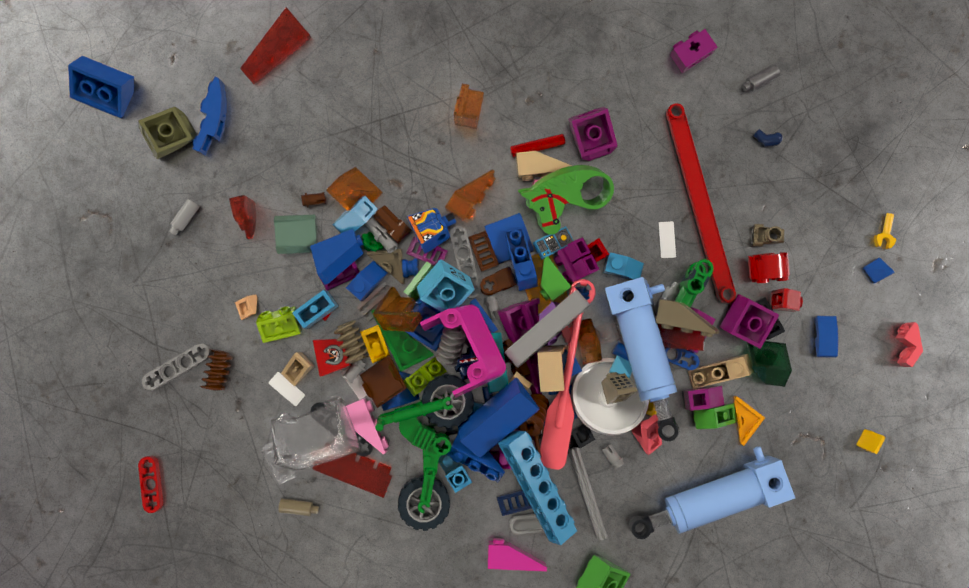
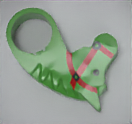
M574 165L554 171L538 180L531 188L519 189L518 192L526 198V205L536 212L540 228L545 233L553 235L560 230L561 223L559 217L563 213L565 204L570 203L588 209L602 208L611 200L614 193V184L607 174L596 167ZM601 176L603 178V188L600 194L590 200L582 199L580 191L584 185L582 183H585L591 177Z

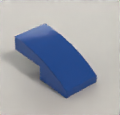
M817 316L815 318L817 357L836 358L838 356L837 317Z

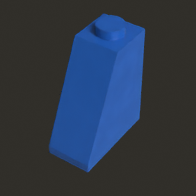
M353 229L310 246L317 274L324 285L329 284L363 255L361 247L363 246V240L360 234L356 235Z

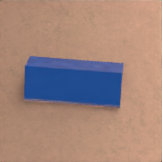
M516 377L458 426L460 442L481 458L540 409Z

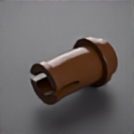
M325 192L301 195L302 205L307 206V208L311 205L326 204Z

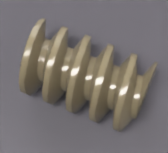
M356 320L337 326L338 329L334 331V334L341 335L336 339L337 342H343L339 348L346 349L342 356H349L345 361L346 364L369 357L363 356L367 349H360L364 345V341H357L362 337L361 334H355L359 328L352 327Z

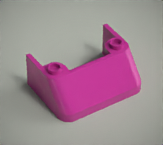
M469 304L450 308L420 322L424 331L440 323L448 329L462 326L478 361L471 364L467 369V376L471 383L452 391L456 398L505 373L506 364L477 306Z

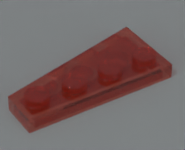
M286 7L240 69L255 84L308 41L311 36Z

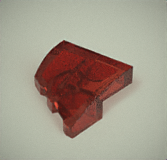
M245 195L229 198L233 218L239 224L242 231L245 230L246 238L252 239L256 227L255 202Z

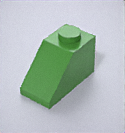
M547 256L543 260L540 288L542 290L540 293L546 301L549 299L552 302L571 288V286Z
M734 403L710 409L694 410L696 429H715L737 423Z

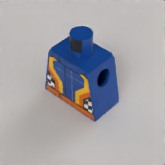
M437 208L407 216L424 254L449 239L450 234L447 227L456 223L452 212L442 217Z

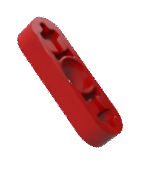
M146 456L140 459L138 463L142 505L146 512L154 513L163 507L160 468L156 457ZM145 463H152V467H145ZM149 472H154V475L145 476ZM148 479L155 481L156 485L153 490L148 489L146 486ZM153 492H156L155 495H153V496H152V495L148 496V494H151V493H153ZM152 498L153 502H157V505L154 506V508L153 505H149V502L152 501Z

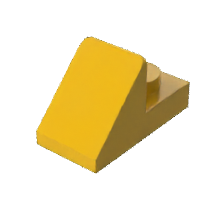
M379 325L360 331L372 363L390 355Z

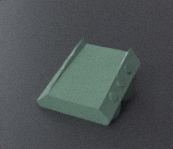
M316 215L274 217L275 248L277 254L312 253L310 246L318 243Z

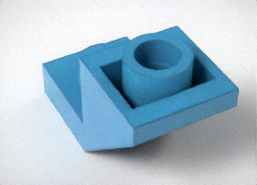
M362 196L350 210L344 211L332 225L340 233L351 229L355 232L372 217L378 208L366 196Z
M447 454L440 456L438 462L455 493L472 483L462 463L453 461Z

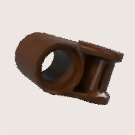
M511 267L503 268L482 279L480 284L482 294L490 296L517 285ZM486 282L493 284L491 291L488 288L484 289Z

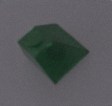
M765 341L760 349L747 342L753 371L766 385L785 387L792 372L786 343Z

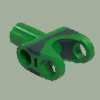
M702 259L689 266L680 283L679 293L675 299L676 302L685 303L691 308L697 294L705 289L713 273L714 267L712 262ZM702 263L708 264V266H709V271H708V273H706V267H705V265L702 264Z

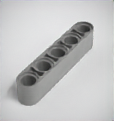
M578 290L574 291L505 351V354L517 368L520 367L591 304Z

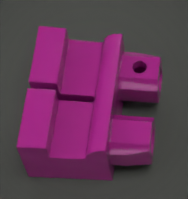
M583 237L572 241L566 247L558 250L557 255L553 258L557 266L564 265L566 271L562 275L567 282L572 281L573 283L600 270L592 254L584 257L591 252Z

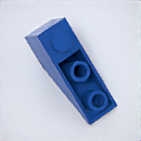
M523 226L504 231L519 291L538 287L537 275Z
M458 432L447 456L451 457L455 462L468 466L472 471L485 475L489 480L499 482L505 471L488 451L479 458L460 442Z

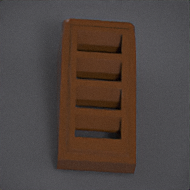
M486 231L468 237L481 273L499 266ZM485 238V241L477 244L474 243L477 239ZM487 244V248L477 251V247ZM485 252H490V255L484 256L482 258H480L479 256L480 254H483ZM490 258H492L493 260L492 262H489L487 264H482V261L488 260Z

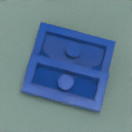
M520 213L484 226L499 264L511 260L504 233L506 230L523 226L530 252L534 251Z

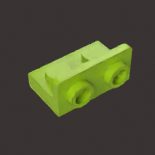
M285 306L273 312L264 311L258 315L256 325L263 343L301 334L298 320L292 313L296 310L295 306Z

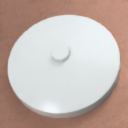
M601 358L588 363L582 368V372L578 373L575 377L571 390L572 405L579 419L591 430L603 435H621L635 428L643 420L648 409L649 400L640 401L637 390L626 401L607 405L601 382L610 373L609 370L615 358ZM631 373L629 379L636 387L633 373Z

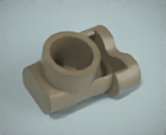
M754 224V247H762L763 244L784 243V229L777 226L770 228L764 227V224ZM770 234H775L777 238L772 239Z

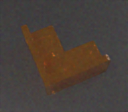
M462 83L454 110L455 125L477 129L484 92L471 90L468 84Z
M390 287L373 312L382 329L390 331L414 332L423 318L419 312H411L416 304L414 298L401 297L395 287Z

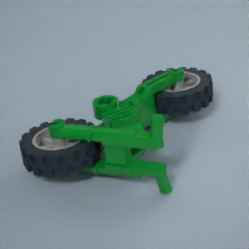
M444 374L435 377L424 388L420 402L380 414L375 426L377 431H382L384 425L399 422L401 434L412 445L423 449V475L418 478L414 477L411 481L406 482L398 498V511L401 519L405 521L406 525L412 526L415 530L423 529V531H428L430 528L435 529L437 525H441L444 522V519L449 514L450 497L448 490L440 480L435 479V475L437 474L440 456L446 455L451 449L450 437L445 432L436 433L434 428L422 424L418 420V416H426L431 423L436 424L438 427L446 428L457 427L468 419L474 406L472 391L461 395L462 399H452L454 397L453 392L451 395L447 393L446 387H452L456 390L467 385L465 380L456 375ZM441 388L444 389V394L442 396L436 394V392ZM453 403H462L458 411L453 406ZM444 409L443 414L438 412L439 410ZM452 409L455 412L452 415H446L447 410ZM441 440H445V443L442 445V447L438 446V443H440ZM420 490L418 498L413 496L416 491ZM434 493L436 494L438 501H430ZM410 499L418 502V504L410 507ZM430 505H438L437 510L433 512ZM418 508L420 515H416L413 510ZM425 510H428L431 515L423 516Z

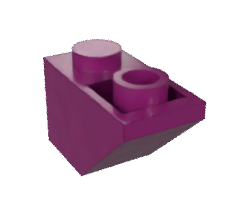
M722 386L683 390L686 410L710 409L725 405Z

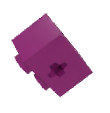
M706 29L701 32L698 30L693 32L687 41L683 42L681 40L673 46L670 56L681 73H684L712 55L718 48Z

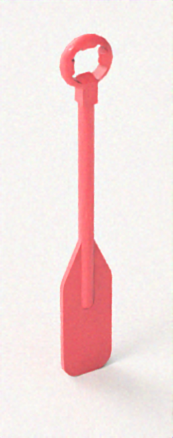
M586 279L575 281L569 289V295L577 290L575 288L576 285L587 286L589 284L592 290H589L588 296L590 298L587 301L591 303L596 295L594 284ZM583 313L573 320L564 370L565 389L564 391H559L547 410L541 442V461L546 468L555 470L562 469L565 466L570 444L574 410L569 386Z

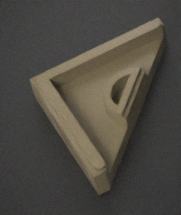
M396 249L392 253H388L387 250L367 251L369 257L401 284H405L402 270V249Z

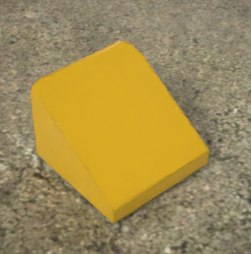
M864 429L857 442V446L867 452L878 454L885 436Z

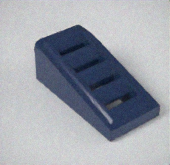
M522 489L497 497L502 516L532 509ZM522 495L524 505L520 504L518 496ZM512 497H515L517 507H513ZM505 499H507L510 509L506 510L503 501Z

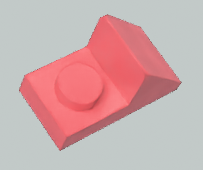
M655 414L631 430L648 455L662 445V439L658 434V416Z

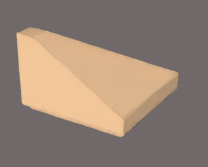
M256 294L246 296L235 302L241 320L256 314Z

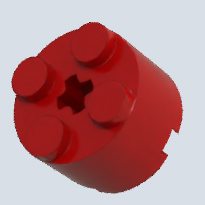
M788 252L748 256L749 276L752 282L768 283L769 279L777 281L789 280Z

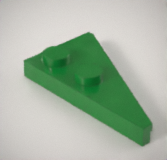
M377 309L371 311L400 372L434 356L433 352L403 331Z

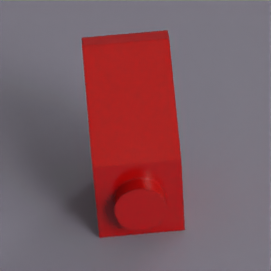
M783 288L771 292V307L773 310L800 311L803 304L800 291Z

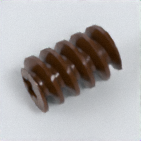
M209 348L214 355L207 356L212 362L205 364L210 370L203 371L208 377L201 379L206 385L200 387L214 391L225 390V386L221 383L227 382L223 375L229 374V371L225 368L231 367L227 360H232L233 356L228 354V352Z
M531 394L530 396L540 410L518 428L520 431H526L530 436H537L543 428L549 400L544 395Z

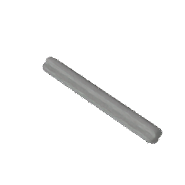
M570 448L568 452L596 537L599 541L607 538V533L579 448Z

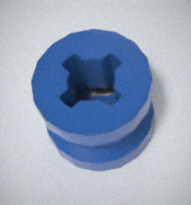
M414 258L411 261L402 259L404 278L417 275L419 272L418 258Z

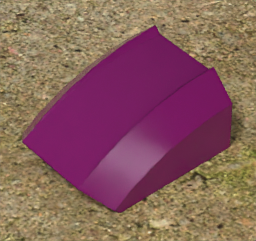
M596 108L568 119L582 159L591 161L611 154L618 147L608 108Z

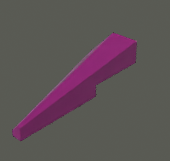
M539 298L513 304L497 312L508 338L513 343L539 322ZM537 351L526 361L530 375L525 378L532 383L530 386L532 394L543 395L540 392Z

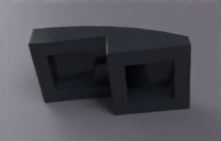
M585 424L573 428L569 449L573 447L580 449L594 441L595 438L590 428Z

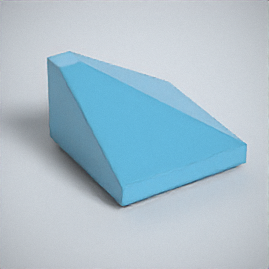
M617 355L609 372H617L618 375L625 373L630 378L632 370L629 361Z

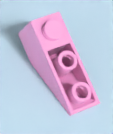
M364 398L342 408L348 425L378 451L385 454L388 451L389 444L386 437H382L380 431L375 429L378 418L374 419L372 414L374 408L371 401H367Z

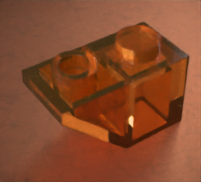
M591 318L581 320L577 345L583 364L602 361L601 344Z

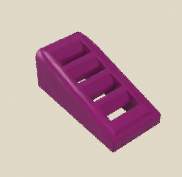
M413 236L406 254L423 262H429L433 266L440 259L445 260L448 250L439 246L433 249L430 259L426 258L428 253L423 254V256L420 255L422 250L420 245L417 252L414 253L413 250L418 240ZM438 251L440 252V255L437 259V262H435L433 260Z

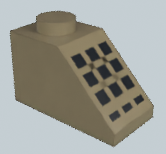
M617 372L609 373L601 382L607 405L626 401L637 392L635 385L625 373L619 375Z

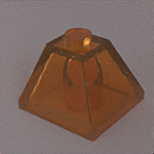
M356 167L339 176L326 189L346 210H350L362 196H366L374 203L383 193Z

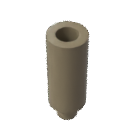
M281 498L279 503V513L311 516V513L318 514L319 506H313V502Z

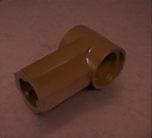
M385 205L373 216L398 244L412 231Z

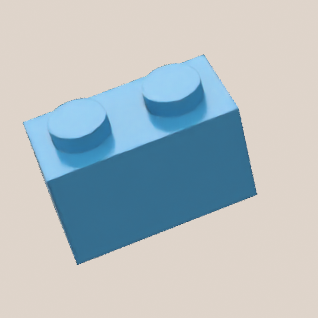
M322 290L292 313L304 329H309L339 306L328 291Z

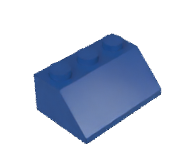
M85 56L79 57L68 65L70 98L119 118L124 116L134 94V76Z

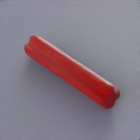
M559 134L511 146L510 151L511 155L515 157L516 153L540 151L564 145L566 140L564 134Z

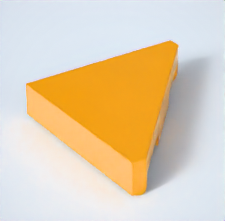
M734 396L739 442L742 446H745L765 417L738 396Z

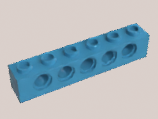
M515 430L498 444L548 540L562 545L577 532L574 525L575 522L568 514L566 504L560 498L556 485L551 481L549 471L543 465L539 452L534 448L531 436L526 431Z

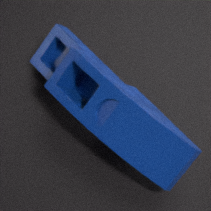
M216 76L209 83L207 96L201 102L200 111L206 118L201 121V130L193 140V150L206 156L212 139L220 141L226 121L227 98L225 86Z

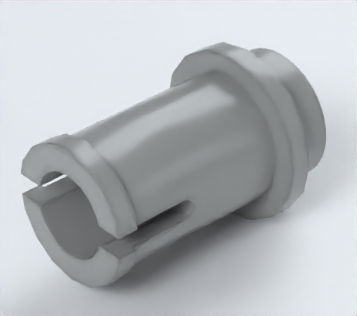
M495 295L484 298L485 302L483 303L487 306L490 319H495L493 311H495L497 318H500L497 313L500 311L497 303L498 298Z
M362 360L354 362L346 373L343 374L344 378L353 383L360 372L365 370L366 363Z
M612 443L601 450L611 463L610 467L616 470L624 464L622 461L623 457L620 458Z

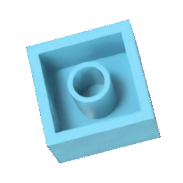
M440 259L419 283L417 290L420 300L443 312L450 308L459 307L474 291V286L470 276Z

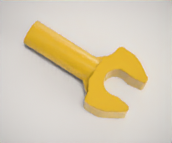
M886 213L882 233L874 236L876 247L882 245L883 238L886 240L885 249L892 248L896 243V238L890 234L894 214Z

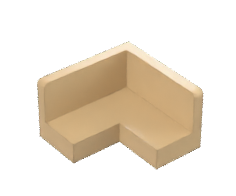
M565 345L543 346L538 351L540 392L564 391L562 354L565 350Z

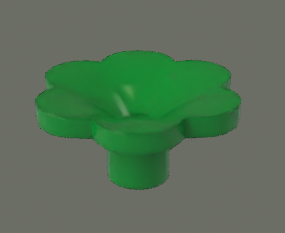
M371 232L363 233L361 239L366 251L372 250L376 252L381 250L383 245L374 239L375 236Z

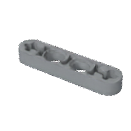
M455 226L450 231V238L458 270L462 272V269L466 266L473 269V274L470 278L476 279L472 283L478 290L475 291V295L470 294L468 298L474 299L479 296L481 290L467 231L462 226ZM456 230H459L460 233H464V235L461 236L462 243L466 241L467 244H460L457 247H455V243L459 244L458 238L453 237V235L456 234ZM466 248L469 252L468 256L460 258L458 256L459 249Z
M197 344L157 367L142 378L143 387L147 390H156L209 359L207 356L212 355V351L209 350L211 347L208 344ZM200 348L206 349V352L204 353L205 356H193L200 352ZM185 356L190 359L188 367H183L181 364V360ZM167 366L172 367L174 370L171 377H167L164 373ZM160 376L162 378L154 381V385H149L148 383L151 381L150 377L157 378Z

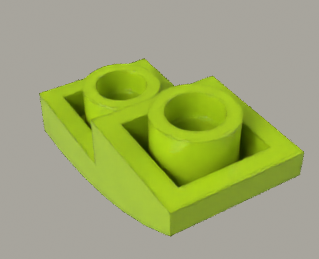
M434 357L407 377L404 383L415 397L424 390L430 381L437 376H442L447 371Z

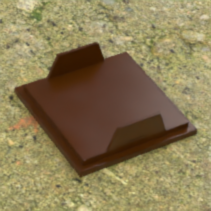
M387 355L360 374L363 381L362 386L367 396L372 398L377 408L407 389L390 355Z

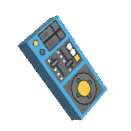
M565 226L556 234L547 235L534 241L533 245L542 260L566 247L574 240Z

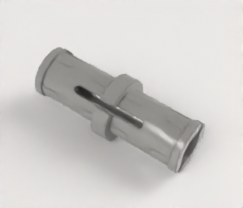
M371 218L366 222L365 227L370 230L375 236L374 239L380 242L388 253H392L397 249L398 244L393 241L388 235L387 230L383 229L375 218Z

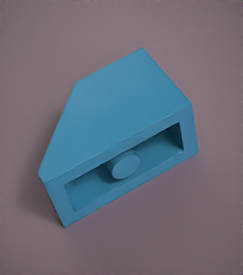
M609 252L605 259L602 273L634 280L641 277L644 263L627 256Z

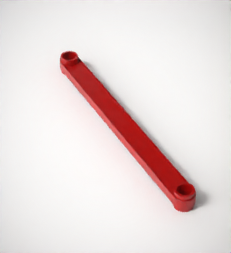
M675 103L667 109L666 117L706 259L712 262L714 267L711 277L717 298L722 303H731L736 298L735 287L685 110L681 104ZM671 110H677L679 112V116H674ZM724 290H728L730 293L728 300L723 297Z

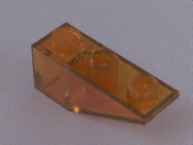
M490 170L456 190L445 206V210L449 213L452 212L455 217L464 222L467 218L471 219L476 211L474 209L477 202L481 203L486 195L484 193L487 186L491 187L496 179L494 177L495 171Z

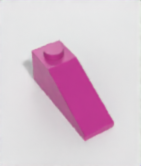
M493 538V541L488 542V569L547 572L545 562L504 541V539Z

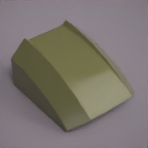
M172 107L138 120L142 137L156 159L185 146L194 140L196 135L185 113L177 107Z

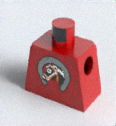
M336 339L313 340L320 377L352 365V363H345L349 356H342L346 349L339 348L343 342H337Z

